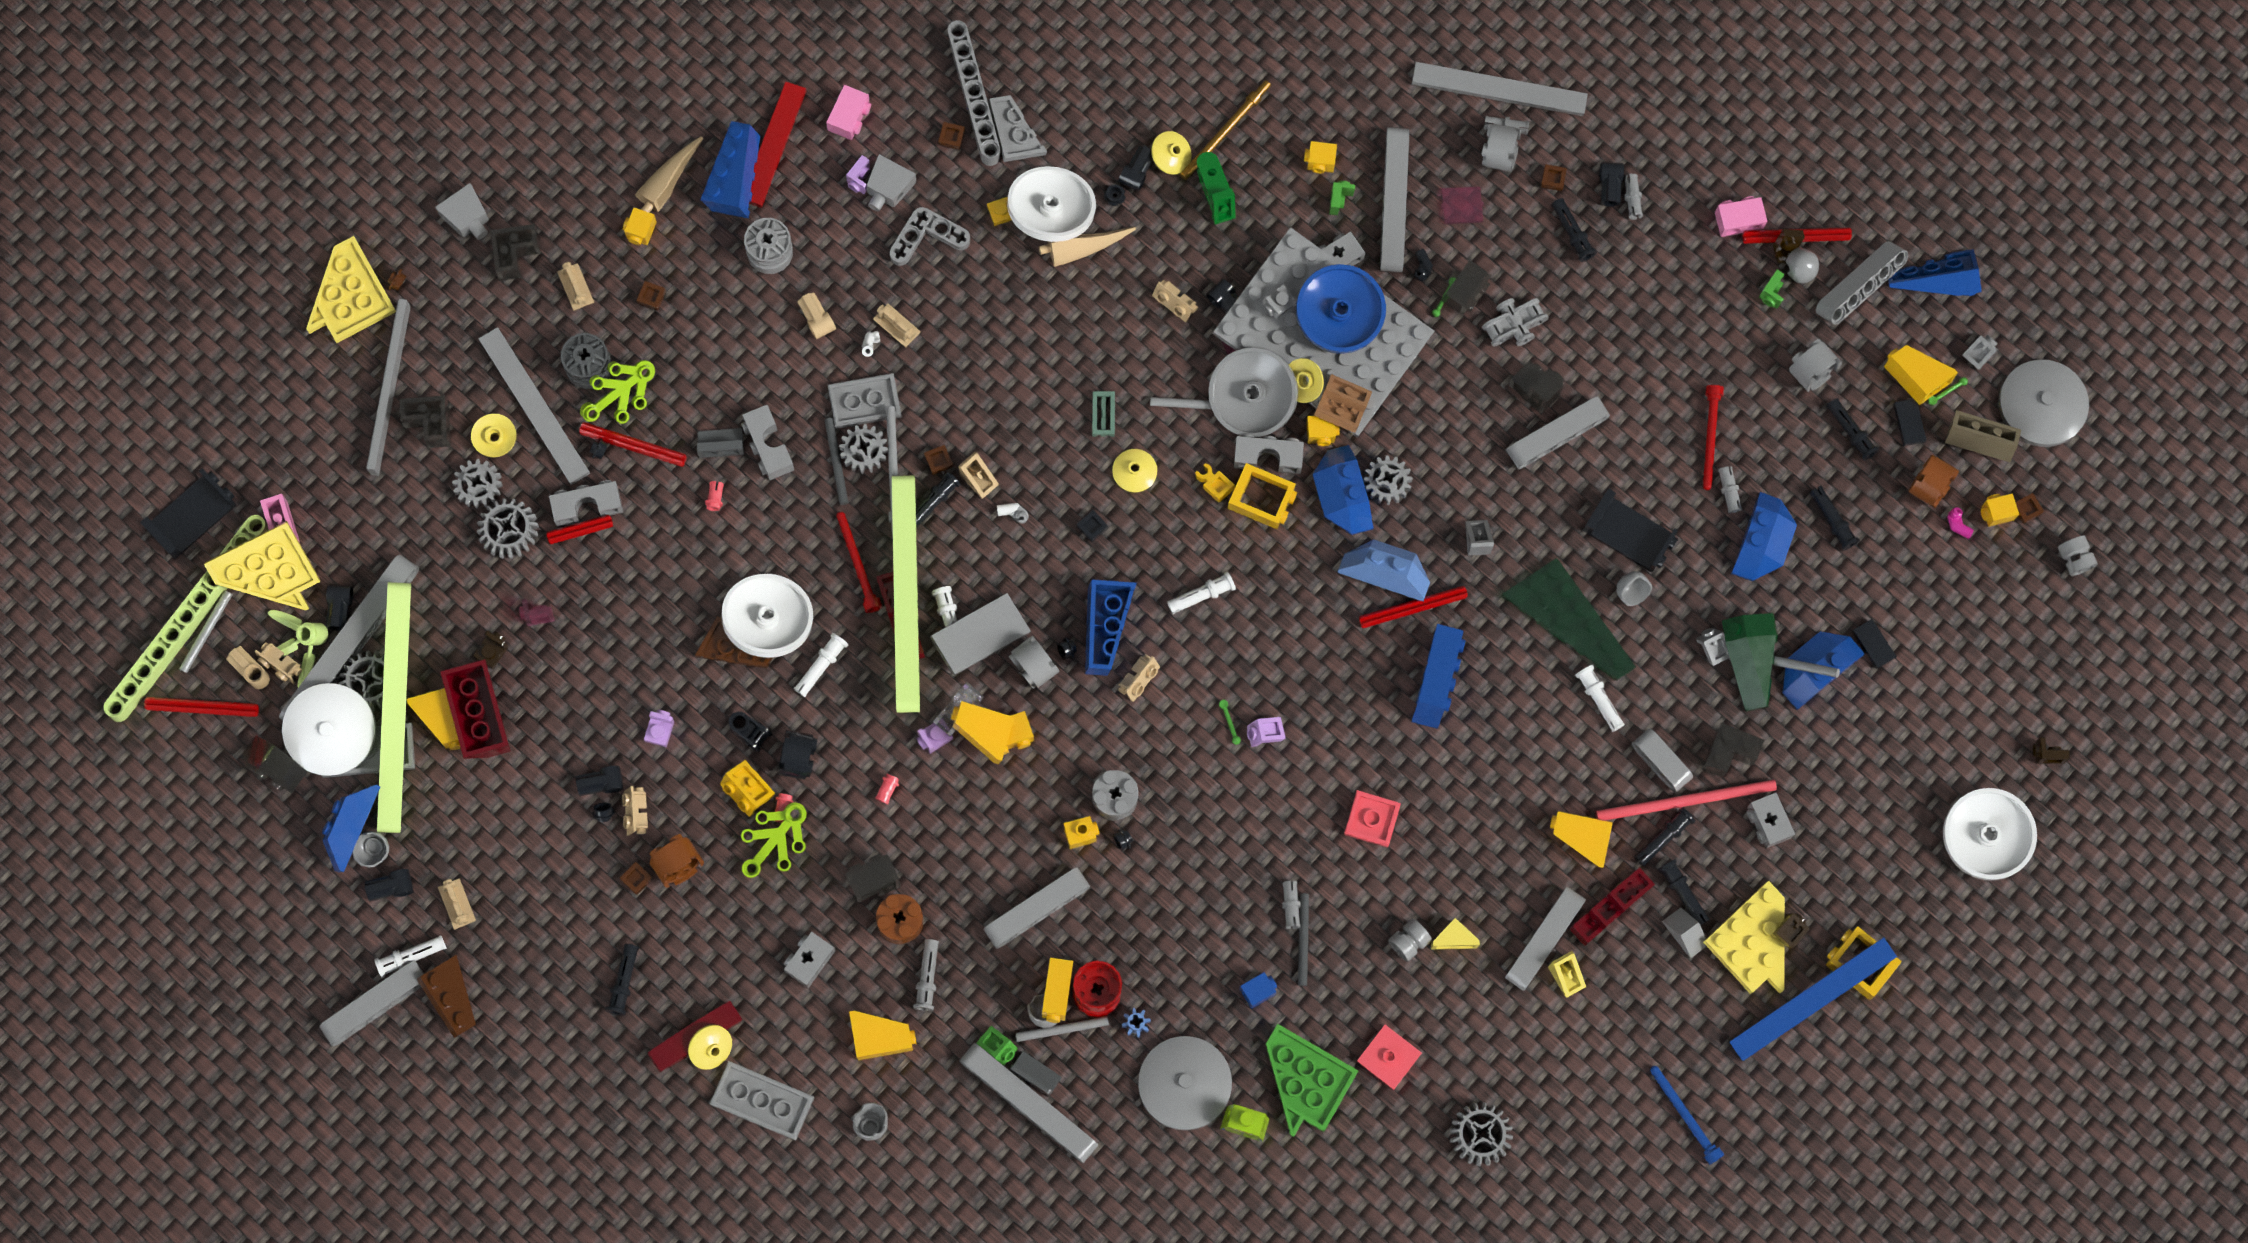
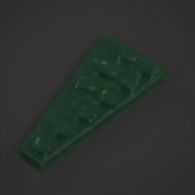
M1557 558L1501 595L1502 598L1507 601L1509 600L1518 607L1517 609L1528 614L1537 621L1536 623L1562 642L1573 647L1581 656L1584 655L1592 661L1596 667L1614 680L1618 681L1636 668L1635 664Z

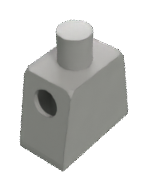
M879 154L867 183V193L873 196L868 206L877 212L880 211L884 203L895 207L915 185L916 174Z
M470 183L436 206L439 216L462 237L472 233L477 240H480L488 234L483 224L488 222L489 219Z

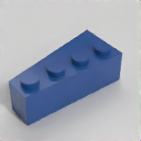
M731 121L701 197V201L711 211L749 219L750 211L748 208L749 202L752 200L751 186L752 181L755 179L754 165L757 163L760 143L759 134L750 124Z
M1091 580L1088 585L1085 674L1108 676L1111 671L1136 583Z
M1437 624L1427 658L1428 663L1422 678L1423 683L1420 687L1416 701L1417 705L1411 722L1438 729L1444 711H1449L1452 699L1448 698L1449 691H1454L1456 679L1452 677L1454 672L1458 673L1461 659H1457L1458 652L1463 653L1466 640L1462 639L1463 630Z

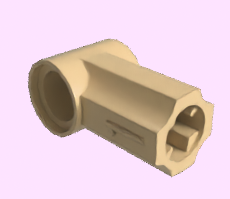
M808 293L797 301L816 340L836 330L833 320L828 312L824 311L815 293Z
M241 646L234 648L229 653L226 660L253 688L263 689L269 684L270 677L268 673ZM261 673L259 679L252 680L254 674Z

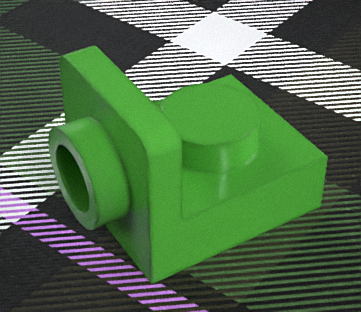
M1348 181L1333 183L1329 215L1338 216L1339 209L1344 208L1345 196H1353L1355 191L1354 184H1350Z
M1776 270L1759 296L1764 304L1776 309L1784 300L1777 294L1784 284L1780 281L1784 273Z
M990 1026L976 1043L1003 1066L1012 1060L1015 1052L1018 1050L1010 1039L993 1026Z

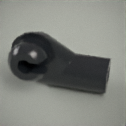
M1421 249L1415 253L1420 264L1417 270H1415L1414 276L1417 280L1424 281L1429 278L1433 264L1425 249Z

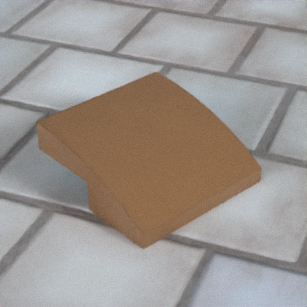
M1331 374L1314 416L1356 433L1372 391Z

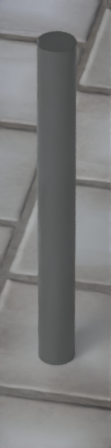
M826 418L824 421L840 505H847L849 502L833 418Z
M1302 893L1300 894L1301 907L1299 915L1301 927L1299 928L1298 986H1307L1309 894Z

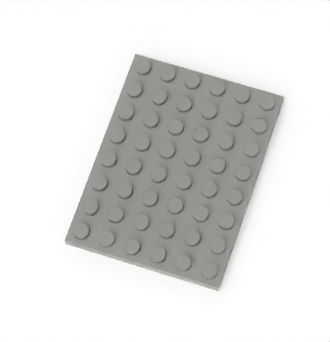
M1290 227L1216 327L1213 334L1236 351L1243 348L1258 347L1275 352L1288 364L1300 358L1314 361L1321 369L1324 378V386L1320 396L1316 400L1309 402L1316 409L1331 374L1372 391L1356 433L1347 430L1358 438L1432 336L1434 330L1384 295L1386 316L1376 338L1363 349L1352 353L1337 354L1322 350L1307 339L1297 320L1296 304L1277 319L1273 315L1269 316L1263 309L1262 301L1264 297L1272 294L1284 284L1297 300L1303 284L1313 273L1330 265L1341 264Z

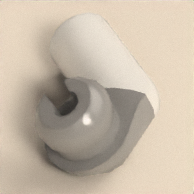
M1018 503L997 505L998 516L1010 515L1021 524L1028 520V512Z

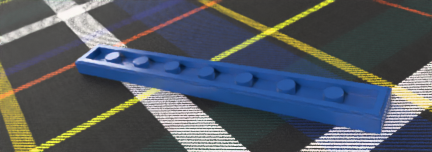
M1883 937L1729 1041L1740 1059L1742 1061L1746 1060L1888 964L1897 955Z

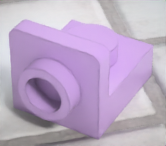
M863 155L847 173L846 178L847 185L851 190L856 193L860 191L865 194L867 192V184L860 179L864 180L868 176L870 164L869 159Z
M657 710V712L650 711V721L644 741L667 748L674 725L673 717L670 716V713L663 710Z
M1281 717L1257 719L1247 725V736L1252 747H1257L1261 743L1280 742L1286 739Z
M941 719L923 730L921 728L917 730L919 736L916 738L917 742L923 750L927 748L930 754L953 740V736Z

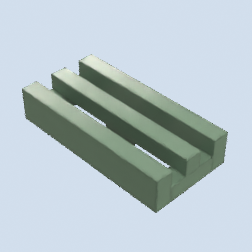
M1093 391L1092 437H1097V435H1101V437H1106V435L1115 437V391ZM1097 397H1101V430H1097ZM1106 397H1110V430H1106Z

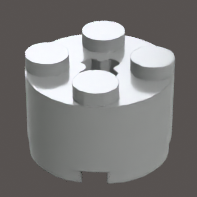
M1489 124L1487 130L1488 140L1487 143H1484L1482 150V166L1512 172L1519 148L1517 147L1518 142L1516 140H1520L1521 129Z
M1820 339L1815 340L1809 346L1810 349L1805 353L1802 351L1797 353L1792 358L1794 363L1789 368L1790 373L1807 392L1810 389L1813 391L1823 385L1832 377L1830 375L1833 369L1837 371L1842 364L1840 359Z
M1033 635L1012 650V654L1009 656L1019 671L1025 670L1022 675L1033 689L1035 687L1039 688L1060 672Z
M1109 770L1104 772L1095 781L1092 801L1098 814L1107 820L1116 821L1128 817L1134 812L1138 802V787L1136 781L1129 774L1119 770ZM1118 792L1119 797L1112 799V794Z

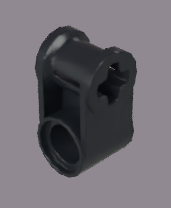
M735 712L729 718L731 732L758 753L764 741L773 735L765 726L743 712ZM743 719L746 724L743 728L738 729L733 726L734 721Z

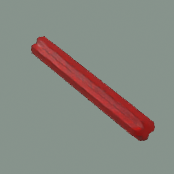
M1849 227L1789 229L1803 230L1805 238L1802 242L1849 241L1852 238V230ZM1782 229L1745 230L1742 234V240L1745 244L1775 243Z
M583 422L580 426L579 432L583 436L596 440L602 438V441L677 466L683 467L686 463L687 457L683 453Z
M1460 586L1426 596L1424 601L1416 599L1361 615L1359 622L1362 628H1367L1466 599L1468 593L1465 586Z
M146 697L144 703L146 710L248 717H257L259 714L258 704L157 697Z

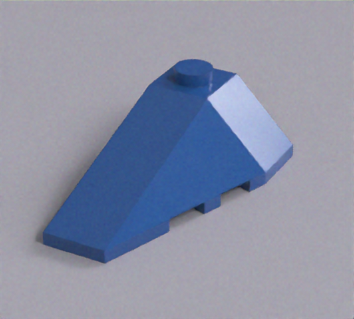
M1974 249L1944 255L1945 259L1934 262L1933 259L1925 261L1926 264L1922 267L1909 266L1900 269L1888 279L1889 287L1956 296H1972L1982 292L1979 267Z

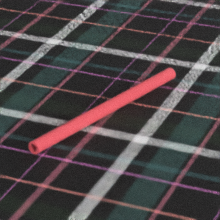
M1773 779L1597 810L1595 815L1596 819L1612 820L1776 791L1777 786Z

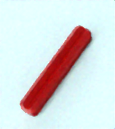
M605 515L548 531L546 536L549 544H554L613 527V521L610 515Z

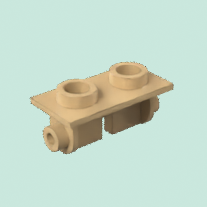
M570 262L564 263L562 265L563 269L557 271L573 311L594 303L578 263L571 265Z
M1163 280L1158 282L1152 296L1177 317L1187 322L1191 313L1194 314L1198 309L1196 302L1185 294L1178 297L1177 295L1180 293V290L1171 284L1170 281L1166 282Z
M889 304L886 306L881 305L877 310L878 314L873 318L876 323L905 348L921 333L920 330Z
M264 643L261 647V653L255 650L258 656V663L266 669L269 667L276 671L275 675L283 682L288 680L294 684L295 682L292 677L294 675L298 676L302 672L300 664L288 655L281 662L279 659L284 655V652L272 643Z
M1147 654L1143 657L1140 656L1131 668L1137 674L1133 676L1127 673L1121 683H1119L1118 691L1123 695L1127 694L1132 702L1143 693L1148 682L1157 675L1160 666L1155 658Z
M630 786L622 795V805L626 811V815L623 818L624 829H627V836H630L636 830L637 834H646V829H648L647 813H639V809L647 808L646 792H644L642 787L633 788V786Z
M460 878L454 881L452 879L444 881L443 885L438 887L454 930L475 922V916Z

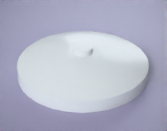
M1046 166L1028 170L1016 178L1009 189L1007 209L1014 224L1027 235L1043 241L1059 242L1073 239L1088 229L1094 219L1096 199L1089 184L1079 175L1063 168Z
M758 574L739 581L729 590L723 602L721 619L726 635L739 649L758 657H779L793 652L805 642L812 628L813 608L807 594L795 582L779 575Z
M319 684L302 691L290 703L283 718L282 736L289 755L299 766L318 775H339L356 768L369 755L376 738V720L368 702L355 690L340 684Z
M1983 788L1967 793L1950 808L1944 821L1943 840L1949 857L1963 872L1982 880H2000L2017 873L2029 862L2036 847L2037 828L2030 810L2015 795L1996 788Z

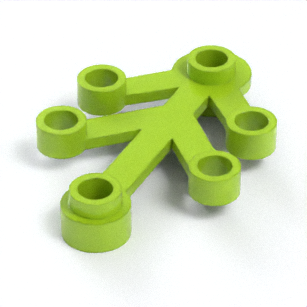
M641 360L634 366L619 364L616 361L608 364L607 370L613 376H619L621 373L630 374L631 376L626 380L602 378L599 375L592 376L589 383L595 390H601L603 387L614 389L595 404L592 402L584 403L580 408L581 416L586 421L593 422L600 416V411L619 397L614 419L621 424L626 423L629 420V414L626 411L630 389L636 383V394L632 398L631 403L638 410L644 409L647 405V401L644 398L646 384L655 375L654 365L647 360ZM617 365V371L612 372V368ZM647 369V373L642 375V371ZM600 379V384L594 386V382ZM642 399V403L636 406V402ZM591 410H594L595 413L592 416H589V412ZM621 413H624L623 419H619Z
M790 803L784 811L768 813L766 811H759L755 817L758 824L764 825L769 821L775 820L784 821L778 828L755 831L745 829L741 833V839L746 843L757 839L769 838L754 859H749L743 863L742 872L746 877L753 878L759 875L761 863L776 845L779 861L777 862L778 869L785 872L791 868L785 834L791 826L794 837L792 850L795 853H802L805 850L806 844L802 839L801 823L805 821L807 812L802 804ZM794 809L800 813L796 819L791 817V811ZM761 813L767 816L765 822H760L758 819ZM749 831L752 833L751 840L744 838L745 832ZM796 842L803 844L801 851H797L794 848ZM782 860H786L789 863L787 869L780 867ZM749 864L756 866L754 873L748 871L747 867Z

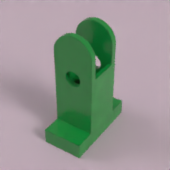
M1204 152L1197 158V175L1212 211L1214 224L1235 219V194L1233 189L1229 187L1218 157L1212 152Z

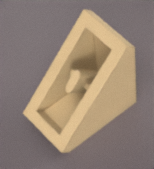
M974 452L958 466L959 476L982 499L999 485L977 452Z

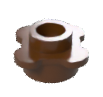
M400 268L398 273L393 271L387 281L391 284L389 290L392 288L397 291L407 277L401 273L403 269Z

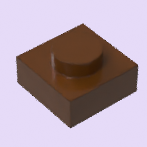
M943 122L938 145L960 150L965 127Z
M1545 164L1541 188L1562 191L1567 168Z
M644 281L636 300L637 304L658 311L666 289Z
M945 445L924 452L932 475L953 467Z
M2033 493L2015 502L2019 512L2018 517L2023 524L2044 513L2043 508Z
M635 862L620 877V880L638 895L653 878Z

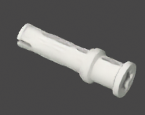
M1227 571L1223 576L1214 580L1209 579L1205 582V585L1167 601L1171 613L1175 614L1210 597L1212 599L1218 598L1219 594L1230 589L1232 591L1236 590Z
M951 586L940 587L931 592L932 596H935L938 605L937 614L942 616L945 628L957 621L955 614L957 606L953 604L950 593L952 591Z
M835 633L830 635L831 639L826 646L820 648L819 657L797 686L794 687V690L800 693L801 696L806 697L829 664L835 663L837 661L836 657L844 647L847 648L848 643Z
M1590 665L1575 674V676L1580 678L1586 688L1585 693L1588 696L1591 695L1611 731L1614 732L1625 724L1603 689L1604 683L1599 681L1593 671V665Z
M440 935L402 952L395 950L393 954L382 959L376 958L374 961L381 978H384L386 974L401 969L412 961H417L447 948ZM432 946V948L413 955V953ZM394 962L393 964L384 967V965Z

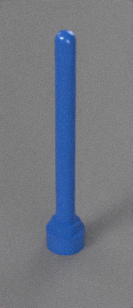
M1652 1066L1650 1068L1651 1074L1705 1150L1703 1153L1707 1163L1711 1165L1725 1155L1720 1147L1717 1148L1715 1144H1711L1657 1066Z

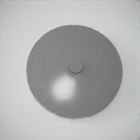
M1251 347L1232 352L1217 365L1210 379L1209 401L1212 411L1225 428L1237 435L1250 434L1254 437H1261L1274 433L1288 422L1297 405L1298 384L1292 368L1281 356L1264 348Z
M2041 359L2023 363L2008 375L1999 392L1998 406L2004 424L2021 429L2019 438L2021 441L2039 447H2052L2067 442L2083 427L2088 416L2089 398L2083 382L2075 372L2061 363Z
M1191 1036L1170 1038L1158 1044L1145 1058L1139 1073V1094L1145 1109L1162 1125L1183 1131L1199 1129L1213 1122L1225 1109L1232 1089L1230 1068L1221 1052L1207 1041Z

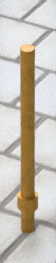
M1264 80L1255 92L1252 91L1246 97L1245 103L1180 173L1184 180H1187L1198 168V156L1204 152H1212L1253 106L1256 107L1262 100L1261 97L1271 87L1268 81Z

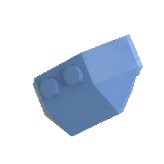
M1374 539L1345 553L1338 569L1340 574L1420 601H1424L1430 585V581L1416 553Z

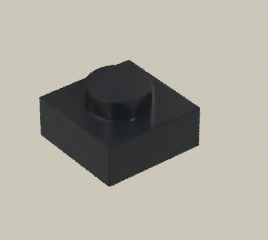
M1094 510L1076 524V527L1091 543L1108 529V525Z

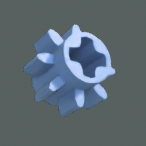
M1133 1008L1130 1016L1124 1014L1128 1022L1123 1023L1122 1027H1128V1036L1136 1033L1137 1037L1140 1038L1142 1030L1148 1033L1149 1029L1145 1024L1150 1023L1151 1019L1144 1018L1145 1010L1141 1013H1136L1135 1008ZM1133 1018L1142 1021L1139 1028H1135V1025H1130L1133 1022Z

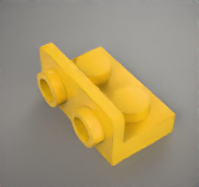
M746 760L725 773L720 782L723 791L730 795L737 803L738 808L745 812L748 817L752 816L757 808L775 795V792Z

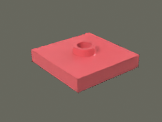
M1357 790L1344 835L1388 848L1401 803Z
M1384 1025L1359 1057L1357 1063L1394 1091L1422 1052L1387 1025Z

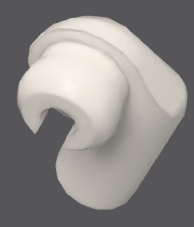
M869 331L865 334L862 344L864 356H871L873 354V343L880 342L878 331Z

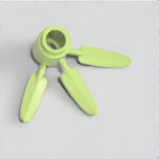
M270 610L268 615L271 618L296 631L297 640L292 638L277 646L278 649L284 652L282 657L298 649L297 644L299 643L309 645L308 652L303 656L302 672L299 674L297 683L299 688L314 666L315 655L312 654L313 645L319 646L324 644L328 639V630L322 623L302 624V620L293 615L278 610Z

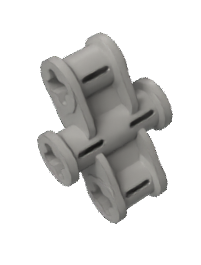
M1511 298L1496 307L1497 311L1501 312L1502 315L1489 320L1482 326L1483 330L1489 334L1493 347L1504 343L1514 336L1517 340V346H1522L1535 337L1533 333H1530L1529 329L1544 323L1549 318L1542 311L1538 298L1532 299L1517 308L1514 305L1515 300Z

